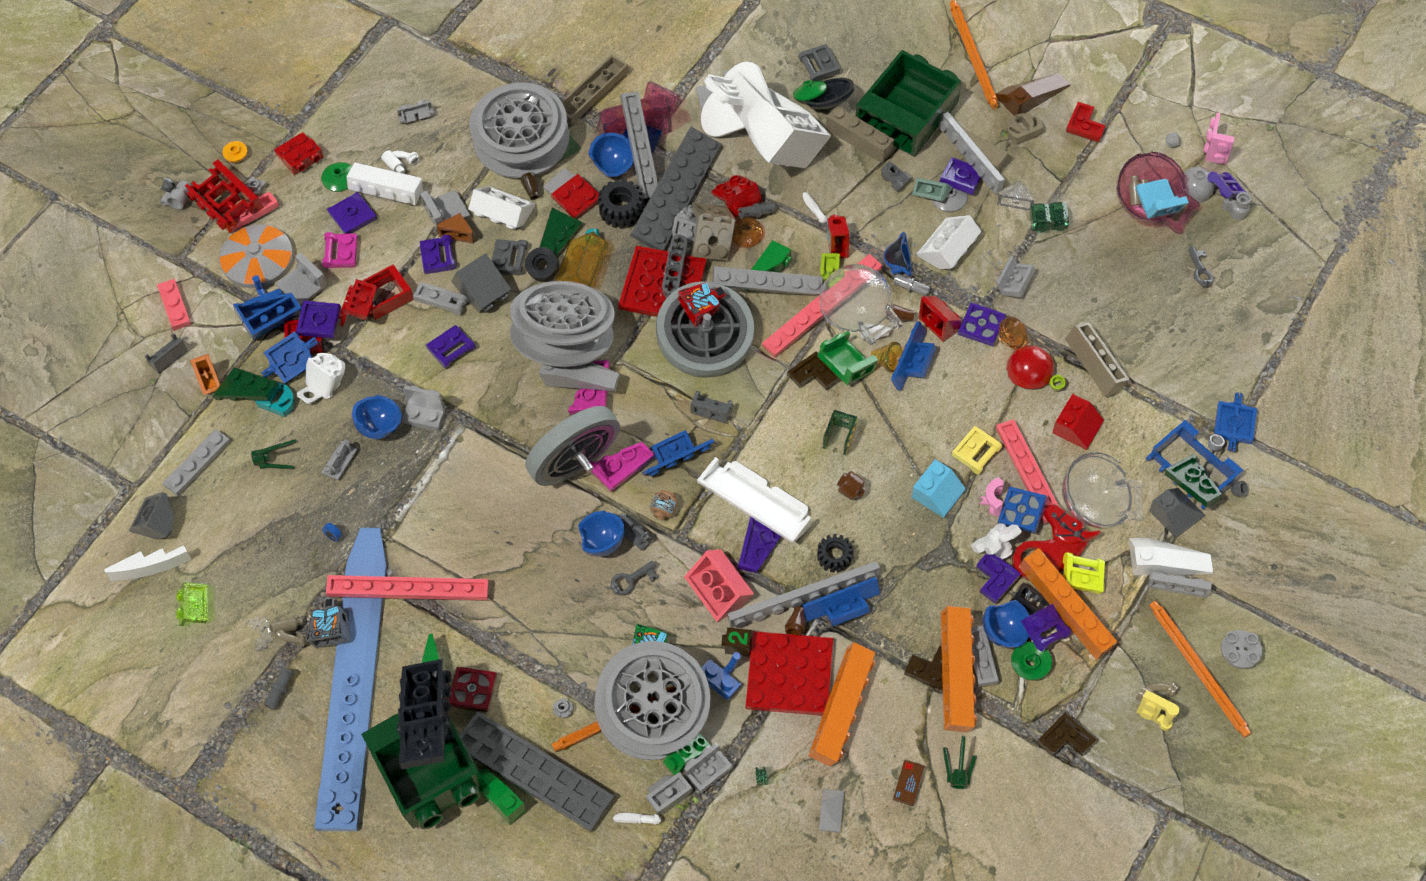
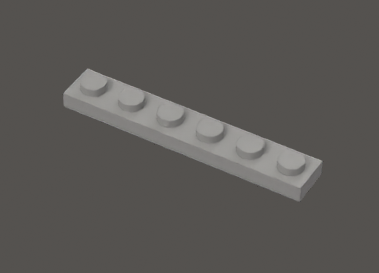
M639 91L623 93L620 95L639 189L642 191L643 200L650 199L658 186Z
M943 113L939 124L941 131L945 133L950 142L955 145L960 154L965 157L994 194L1001 193L1005 179L950 113Z
M714 266L712 282L728 288L819 296L822 294L823 277Z

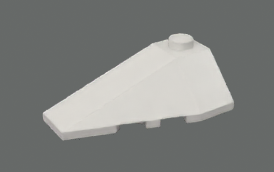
M1129 538L1133 575H1150L1151 572H1163L1166 575L1213 574L1210 554L1151 538Z

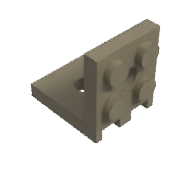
M692 203L691 210L697 218L691 253L692 257L728 261L735 224L734 216L728 207ZM716 236L717 242L712 245L709 244L708 239Z

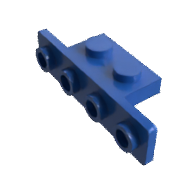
M916 321L914 328L911 330V335L905 344L904 351L891 377L892 383L899 391L902 390L907 377L925 376L937 348L934 343H922L926 330L920 321Z
M684 430L650 447L655 454L658 464L642 471V474H649V476L660 472L659 468L664 465L666 468L676 465V460L681 457L683 460L694 456L693 452L698 449L700 452L711 448L710 444L714 440L710 439L694 447L687 431Z
M876 577L803 604L805 619L811 621L826 615L832 626L869 613V606L865 600L880 594L878 580Z

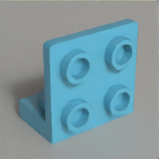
M1167 179L1143 183L1135 187L1148 219L1177 213L1189 203L1186 196L1178 198V196L1174 197Z

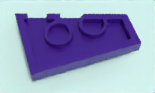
M750 516L737 568L757 573L781 536Z

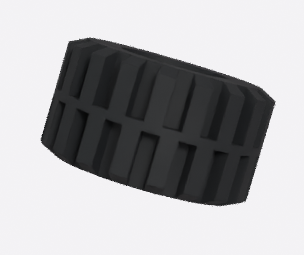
M617 179L615 182H608V185H604L602 190L599 191V213L601 219L607 225L612 224L614 228L616 226H619V228L627 226L628 228L631 227V224L635 225L637 223V220H639L644 211L642 191L637 184L634 185L632 181L627 182L626 179L622 181ZM617 202H627V203H628V204L623 205V206L614 205V204L617 203Z

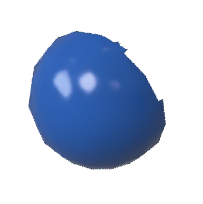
M603 133L597 136L590 145L589 157L598 170L606 177H618L627 172L633 164L630 141L624 135Z
M381 395L366 397L357 401L352 410V420L355 428L362 435L372 439H383L393 434L398 428L402 417L399 406L393 400Z
M605 510L597 511L586 516L578 524L583 541L581 543L582 550L586 554L595 557L607 556L615 552L622 544L625 534L624 524L621 518L613 513L605 512Z
M1016 600L999 606L991 605L985 609L983 614V630L989 640L995 645L1007 649L1023 645L1029 638V634L1021 620L1030 615L1026 608Z

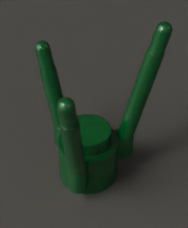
M293 439L264 449L251 451L254 466L259 465L260 469H294L295 466L267 464V461H270V451L296 443L297 440Z
M965 736L961 738L959 768L954 769L953 773L951 772L947 748H943L947 783H950V787L954 789H966L967 785H970V778L977 758L976 755H973L966 774V770H963Z

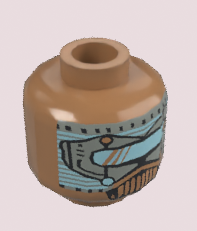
M666 490L655 493L650 505V510L654 513L653 516L659 520L673 517L678 504V500L675 498L676 495Z

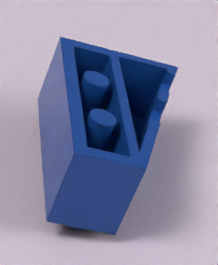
M292 293L233 304L235 313L253 341L281 326L285 321L299 316L302 309Z

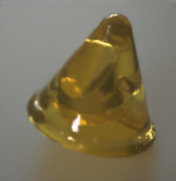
M893 341L888 345L871 351L870 355H874L878 359V363L886 371L893 373L903 350L898 342Z

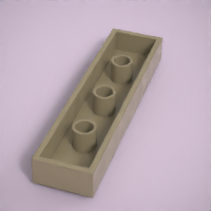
M611 54L561 101L566 111L567 122L573 125L628 73V64Z

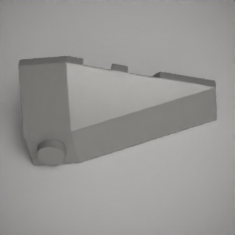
M593 362L570 367L542 364L539 375L546 386L615 391L620 377L619 373Z

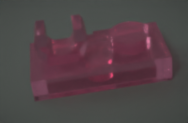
M649 81L643 98L674 112L676 111L680 95Z

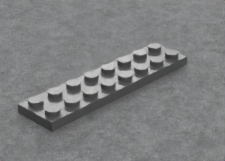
M690 126L630 234L632 238L652 249L664 250L672 235L675 216L685 207L687 208L721 145L720 142Z
M478 711L460 734L474 760L590 833L614 800V795Z

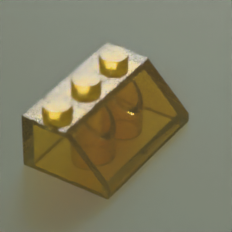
M594 232L571 240L555 281L575 282L593 288L596 283L597 274L601 270V263L607 253L606 250L609 243Z

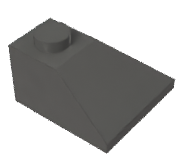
M1179 488L1164 491L1152 501L1149 512L1175 538L1205 517V514Z
M165 492L145 497L129 529L130 532L157 540L170 535L173 529L174 517Z

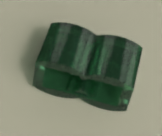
M1054 202L1030 205L1029 215L1032 231L1045 232L1050 229L1063 231L1068 228L1069 215L1067 203Z

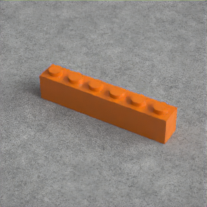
M1038 548L1023 559L1019 568L1050 605H1054L1062 620L1091 655L1098 660L1109 652L1117 643L1116 639L1043 552Z
M947 606L941 611L944 730L968 732L975 727L977 722L976 714H974L976 695L973 694V686L975 684L973 665L975 657L972 654L974 636L971 634V627L973 625L971 608Z
M855 642L846 648L808 757L828 766H832L841 760L843 744L847 742L850 736V732H848L849 727L856 719L854 712L863 698L861 692L869 681V678H867L868 672L872 670L875 664V660H873L875 652Z

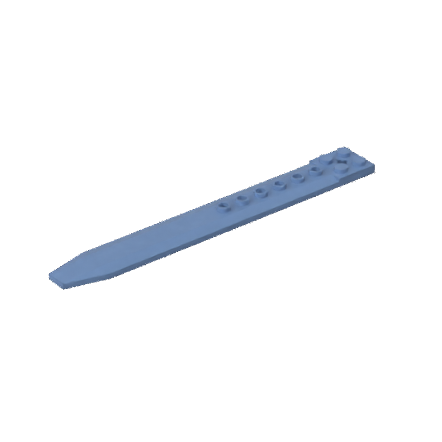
M360 528L346 563L345 576L385 577L387 565L380 528ZM342 597L341 608L348 615L351 642L338 644L336 647L322 774L314 827L316 831H358L367 745L361 734L369 730L383 598ZM337 805H341L344 808L339 814H336L333 810Z

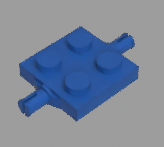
M293 332L263 352L269 361L270 367L262 371L261 374L264 378H267L271 374L276 373L284 384L288 383L306 371L308 358H313L310 348L319 344V342L314 337L305 343L296 332Z
M1239 392L1235 393L1234 402H1218L1213 433L1228 440L1227 450L1231 451L1232 449V452L1236 451L1237 442L1252 444L1257 408L1242 404L1243 394L1240 393L1239 395Z

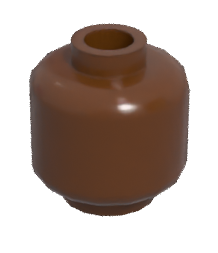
M853 471L844 472L837 483L838 492L850 500H854L857 496L861 498L867 489L864 487L865 479Z

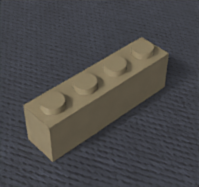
M836 106L826 116V130L883 164L893 153V138L841 107Z
M1090 322L1075 325L1065 340L1105 397L1120 393L1130 379Z

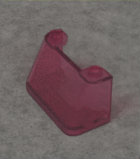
M660 94L640 99L645 125L651 124L653 130L660 128L663 134L671 133V105L668 98ZM622 105L604 109L600 113L597 122L599 135L603 133L619 134L618 132L627 130Z

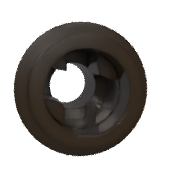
M534 172L523 174L521 176V184L530 200L538 199L540 197L538 176Z

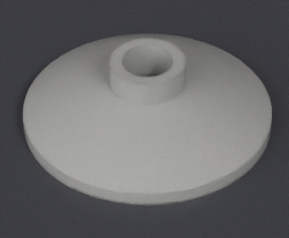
M952 187L950 194L947 195L943 202L933 199L932 202L941 211L956 212L965 206L967 193Z

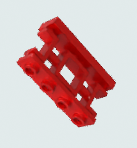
M217 159L212 163L215 168L208 169L211 176L200 185L195 181L191 183L192 186L186 184L185 187L188 190L186 194L192 201H197L196 204L202 211H207L206 214L212 221L216 220V224L221 230L226 229L231 233V227L237 226L234 220L246 209L251 214L254 213V209L259 212L264 206L258 196ZM226 190L231 194L220 204L214 201ZM199 194L204 195L207 201H205ZM223 213H225L224 216L226 217L227 220H225V219L221 216Z

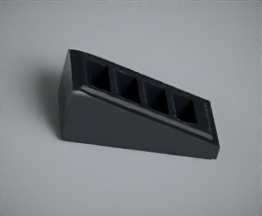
M1024 582L1018 586L1010 601H1018L1031 614L1040 611L1044 605H1050L1042 594ZM1029 597L1032 598L1030 603L1027 601ZM1038 601V602H1040V603H1039L1038 607L1036 608L1034 605H1035V603Z

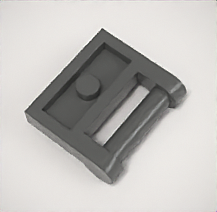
M827 44L803 51L798 55L812 81H820V79L840 73V68ZM813 57L820 71H815L809 58Z
M496 239L491 261L500 274L522 275V263L525 250L528 248V242L526 240ZM516 249L518 252L515 265L510 266L513 251Z

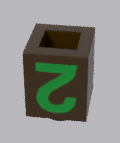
M727 627V633L722 635L721 646L725 647V654L733 655V653L737 652L741 656L749 657L751 630Z

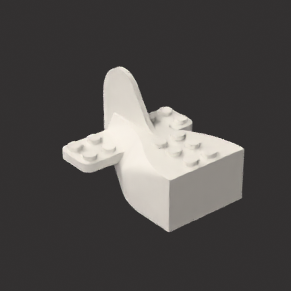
M742 62L730 69L724 77L708 74L704 80L705 87L712 94L702 109L701 124L703 130L710 136L721 137L746 128L751 141L768 163L785 165L787 167L807 168L831 137L808 111L768 88L759 66L755 63Z

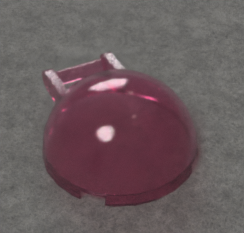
M1154 151L1136 154L1123 165L1117 177V196L1121 206L1130 216L1146 223L1161 222L1177 234H1181L1183 231L1182 227L1194 209H1197L1200 205L1197 200L1185 193V174L1179 164L1165 154ZM1138 175V181L1149 179V182L1167 179L1174 197L1178 196V198L1186 196L1189 202L1187 204L1188 207L1176 223L1171 219L1175 213L1148 219L1142 205L1130 206L1128 184L1131 183V176Z

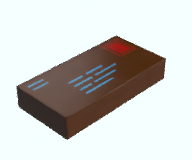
M904 760L893 801L910 806L914 805L924 770L923 765Z

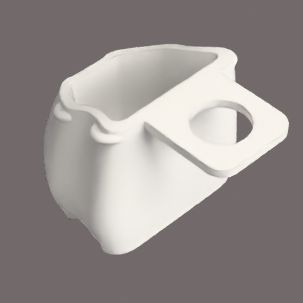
M318 353L314 358H308L305 380L307 387L299 391L297 397L307 404H311L321 397L325 399L331 398L332 392L340 386V381L345 372V363L335 355ZM311 392L314 394V397L306 398L303 394Z

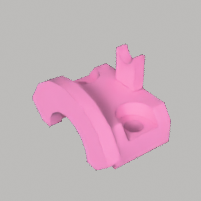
M1000 477L992 480L987 485L986 497H980L983 502H980V505H989V513L992 516H1000L1002 501L995 497L1002 494L1004 482Z

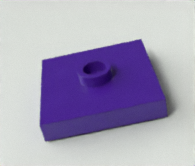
M951 157L939 182L949 184L955 189L973 195L981 177L969 163Z
M358 192L327 209L329 215L344 234H351L377 219L374 212Z
M303 301L296 333L301 336L334 338L341 305L337 303Z

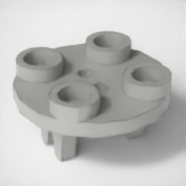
M1243 630L1230 631L1221 642L1222 656L1233 667L1240 669L1251 668L1261 658L1262 647L1255 633Z

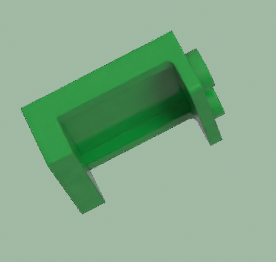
M849 331L842 334L839 333L834 338L823 341L817 355L846 385L873 373L878 362L874 355L865 358L849 342L848 339L851 335Z

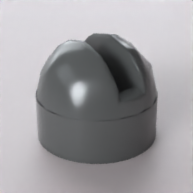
M166 177L161 190L171 192L176 184L172 179Z
M1245 481L1233 483L1231 488L1232 494L1237 497L1246 496L1248 493L1247 483Z

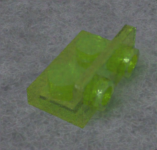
M184 582L176 593V601H179L176 619H179V626H184L185 622L206 624L208 621V584Z

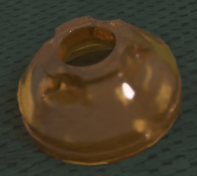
M744 218L735 222L732 241L736 245L750 248L761 242L763 228L757 220ZM744 224H750L752 228L750 230H744L742 229V226Z
M1008 316L999 324V339L1002 344L1013 349H1019L1027 344V331L1016 317Z

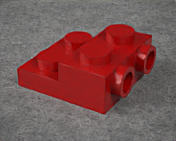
M304 132L274 149L276 156L294 176L324 158L321 148L312 138L309 139Z

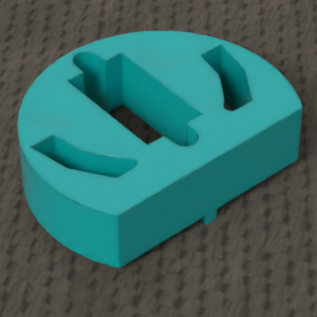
M277 383L279 387L269 401L255 402L257 407L286 417L293 410L295 399L288 386ZM282 390H284L278 402H274L272 404V401L276 397L277 393L279 391L282 392Z

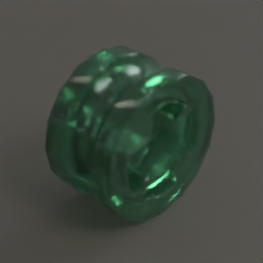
M763 766L762 769L755 767L757 786H760L761 783L768 785L766 766Z

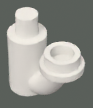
M388 150L381 156V159L392 171L405 174L406 170L403 168L404 164L398 158L406 159L407 163L415 165L419 161L416 152H391Z

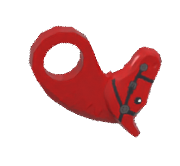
M1050 504L1044 510L1043 515L1052 527L1053 539L1023 542L1015 549L1012 556L1013 568L1021 573V578L1030 581L1019 568L1021 554L1024 551H1035L1039 548L1059 573L1064 571V554L1068 552L1072 553L1073 556L1080 557L1088 542L1101 534L1100 530L1088 531L1081 521L1067 513L1060 506Z

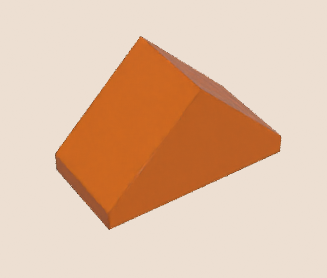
M209 354L191 359L190 362L203 395L216 391L220 386V382Z

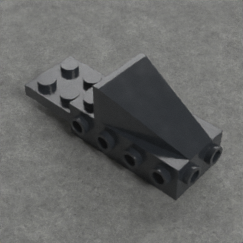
M443 659L402 666L401 692L399 693L400 708H398L399 723H397L398 734L401 736L399 758L401 769L444 762L445 740L454 739V732L448 714L451 711V704L448 698L452 695L449 682H452V675L450 669H446Z

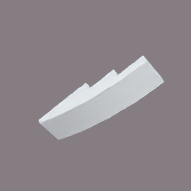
M183 545L165 554L163 549H160L146 557L140 551L104 570L110 581L128 580L172 569L190 561L191 558Z

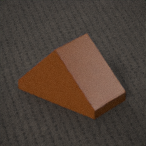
M461 213L437 224L439 237L451 235L452 240L474 243L472 229Z

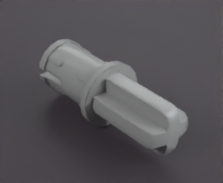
M899 273L895 276L893 284L907 289L908 292L912 290L925 296L930 292L929 286L915 281V278L911 279Z

